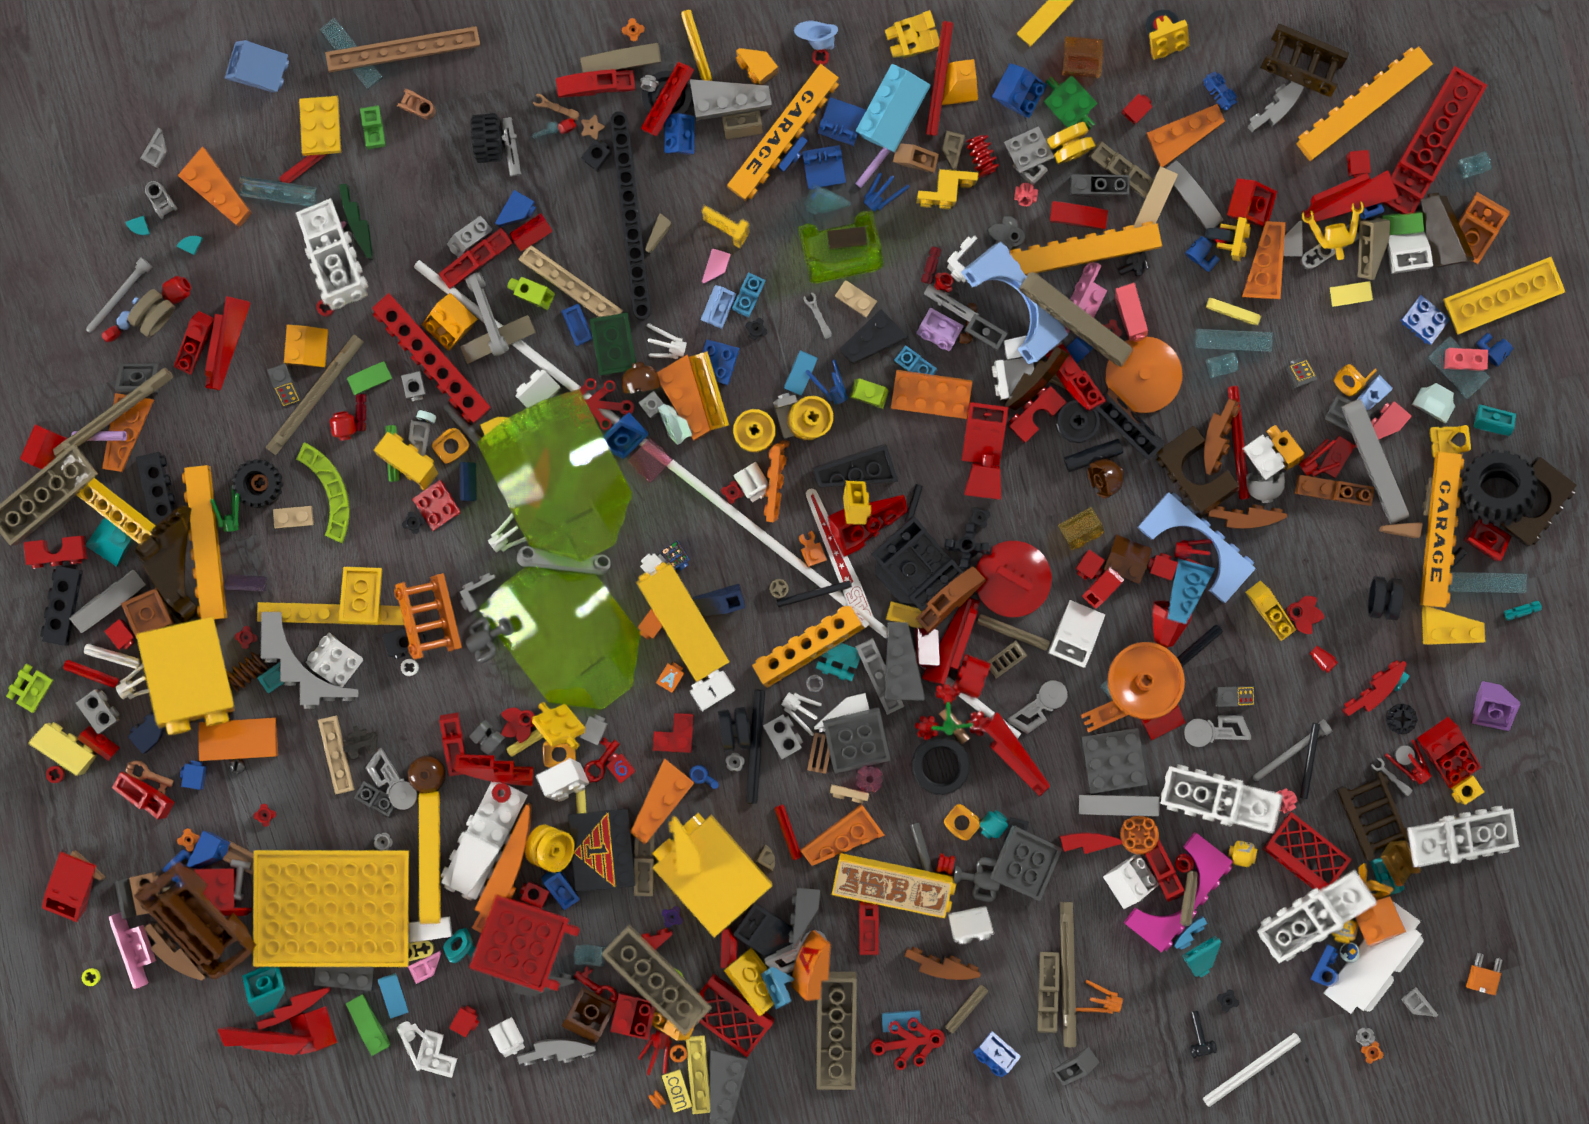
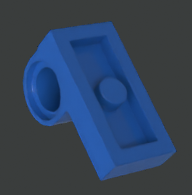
M549 871L541 876L544 885L564 910L580 900L562 871L555 873Z
M1327 945L1311 980L1328 987L1338 983V973L1329 967L1330 964H1334L1336 961L1338 949ZM1327 972H1331L1333 975V979L1330 982H1325L1324 975Z

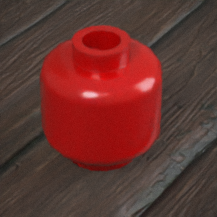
M174 276L163 283L162 296L165 300L178 304L190 296L191 285L185 277Z
M348 411L334 413L333 417L329 420L332 435L337 438L339 437L341 441L351 439V435L356 432L354 417L348 414Z

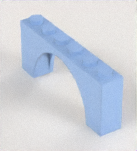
M1002 242L991 246L961 271L971 287L981 284L983 281L999 280L1013 286L1022 295L1029 309L1030 326L1027 337L1018 348V351L1028 365L1038 361L1069 335L1062 323L1020 292L1019 287L1027 276Z
M1166 493L1137 528L1151 540L1164 530L1177 526L1191 527L1205 534L1213 542L1219 560L1218 574L1209 591L1222 603H1226L1256 569L1253 566L1254 562L1247 556L1242 557L1238 553L1240 550L1231 543L1229 545L1226 543L1223 534L1217 530L1214 532L1210 529L1211 524L1204 518L1200 520L1189 505L1185 507L1181 503L1182 499L1176 493Z

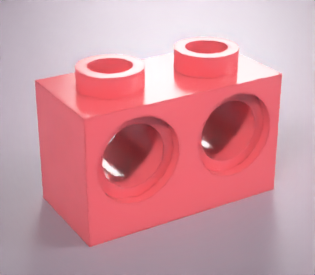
M1448 348L1445 350L1444 369L1476 371L1487 369L1488 350Z

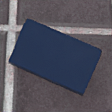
M460 462V500L476 501V463Z

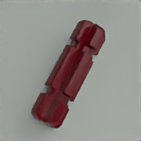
M938 247L930 248V257L927 258L924 269L925 274L922 275L921 279L923 283L932 284L934 278L932 275L935 274L939 261L937 258L941 254V249Z
M357 394L355 420H357V423H355L356 431H365V402H367V396L365 394Z

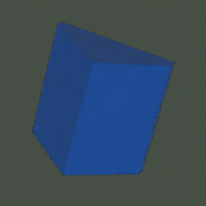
M627 413L595 445L624 459L649 434L630 413Z

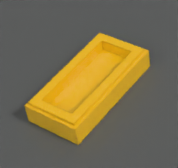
M893 601L890 602L886 620L908 622V625L911 627L923 628L916 620L922 613L920 609Z

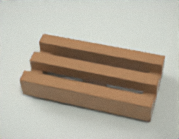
M814 733L807 769L809 771L824 774L827 772L830 757L828 746L824 767L820 769L826 734ZM821 737L815 768L812 767L817 738Z

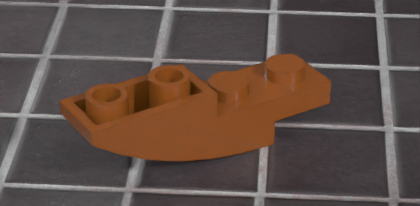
M1234 399L1228 400L1221 415L1218 413L1213 414L1208 427L1204 461L1206 473L1209 475L1219 472L1222 466L1220 461L1223 455L1226 456L1230 449V445H1228L1230 440L1224 438V435L1229 433L1232 426L1230 422L1233 417L1237 416L1240 407H1238L1240 402Z
M1297 475L1295 494L1372 506L1375 487Z
M1252 505V508H1247L1246 514H1243V510L1232 509V512L1224 511L1225 507L1216 506L1207 513V517L1224 519L1225 528L1234 529L1257 528L1287 518V514L1282 513L1283 509L1271 508V511L1263 510L1264 506Z
M974 566L938 592L927 603L928 607L916 620L927 632L931 633L957 606L960 607L986 579Z
M912 946V949L907 947L904 956L921 963L918 969L920 972L931 976L952 980L974 979L981 976V972L978 971L979 967L970 963L966 966L960 963L961 959L953 955L950 958L945 956L941 963L939 962L940 958L932 954L929 957L922 954L923 951L914 946Z

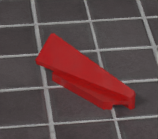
M1388 170L1370 179L1368 173H1365L1314 195L1310 200V207L1302 212H1304V217L1309 218L1311 217V211H1313L1314 220L1318 222L1352 212V203H1354L1355 209H1359L1361 202L1365 208L1396 199L1399 196Z
M226 296L223 315L215 314L205 368V376H207L205 388L222 389L251 304L249 301Z
M968 598L958 608L939 644L940 665L932 669L926 668L922 676L923 680L943 686L949 669L955 671L958 669L980 601Z
M996 712L982 726L994 739L989 746L1040 797L1050 787V784L1003 718Z
M218 1028V1033L224 1046H243L246 1049L298 1055L308 1043L314 1041V1037L250 1028Z

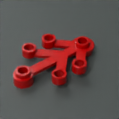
M592 378L587 379L585 385L575 393L566 392L560 398L561 407L566 411H573L584 428L592 426V419L585 416L579 407H587L600 423V427L603 430H609L612 424L598 409L620 411L624 416L627 413L633 414L635 409L633 402L630 400H624L621 403L599 401L606 394L615 390V383L611 380L606 381L604 387L589 399L580 398L589 390L591 391L596 388V381ZM589 381L594 382V386L592 388H589L587 386V383ZM612 383L614 387L608 390L606 385ZM572 398L573 403L568 405L566 399ZM629 404L631 408L625 411L623 406ZM585 419L590 420V424L588 426H585L583 424V421ZM608 421L610 425L604 428L602 423Z
M910 1018L908 1020V1028L912 1031H919L924 1035L921 1037H916L901 1027L899 1022L891 1021L889 1023V1031L892 1034H899L905 1039L884 1042L882 1039L877 1038L871 1042L870 1048L871 1052L877 1056L884 1054L888 1050L906 1048L894 1062L898 1070H903L906 1067V1061L918 1045L926 1044L922 1051L913 1058L914 1064L917 1067H921L925 1064V1058L930 1051L944 1044L945 1036L939 1029L929 1030L919 1023L917 1018ZM916 1022L917 1025L912 1027L910 1026V1023ZM897 1025L898 1028L896 1030L891 1029V1026ZM938 1037L939 1040L934 1042L932 1041V1038ZM877 1046L882 1047L880 1051L875 1050ZM922 1058L923 1061L918 1063L916 1062V1059ZM903 1061L904 1064L902 1066L897 1065V1062Z

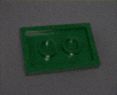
M628 312L590 318L599 376L624 372L632 368V364L636 363Z

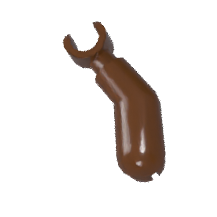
M968 303L969 305L966 307L977 313V305L975 303ZM968 332L966 334H959L960 344L971 343L973 339L971 334Z

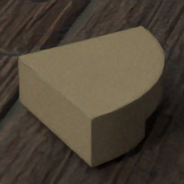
M765 845L756 862L773 871L775 856L771 848Z

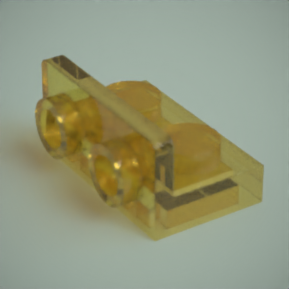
M1092 507L1058 524L1071 550L1081 548L1086 542L1092 539L1095 540L1104 533L1102 523Z

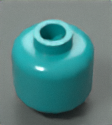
M997 810L994 812L988 811L979 823L982 829L981 833L988 839H991V837L1000 838L1008 827L1007 817Z

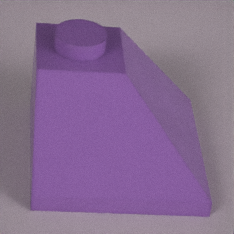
M1482 681L1476 696L1472 724L1509 731L1520 707V702L1502 685Z

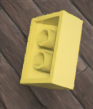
M54 722L52 724L46 723L30 740V745L76 776L85 774L97 756L94 750L85 744L84 746L80 744L77 737L69 733L67 735L61 731L63 728Z

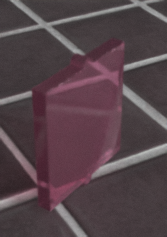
M650 437L628 462L637 470L638 474L641 473L651 483L673 459L663 450V447H660Z

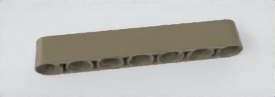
M1029 272L1019 287L1021 293L1111 362L1120 367L1125 364L1133 351L1131 346L1040 276Z

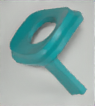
M467 928L457 930L443 946L445 955L451 963H458L467 954L473 957L476 949L473 946V939ZM462 938L461 947L457 951H453L452 944Z

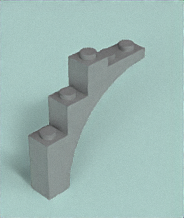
M261 612V658H265V662H277V659H281L280 682H284V685L294 686L296 682H300V705H304V709H315V705H319V697H323V701H335V697H343V701H354V697H358V689L342 688L329 684L304 668L294 656L286 641L282 628L281 612Z

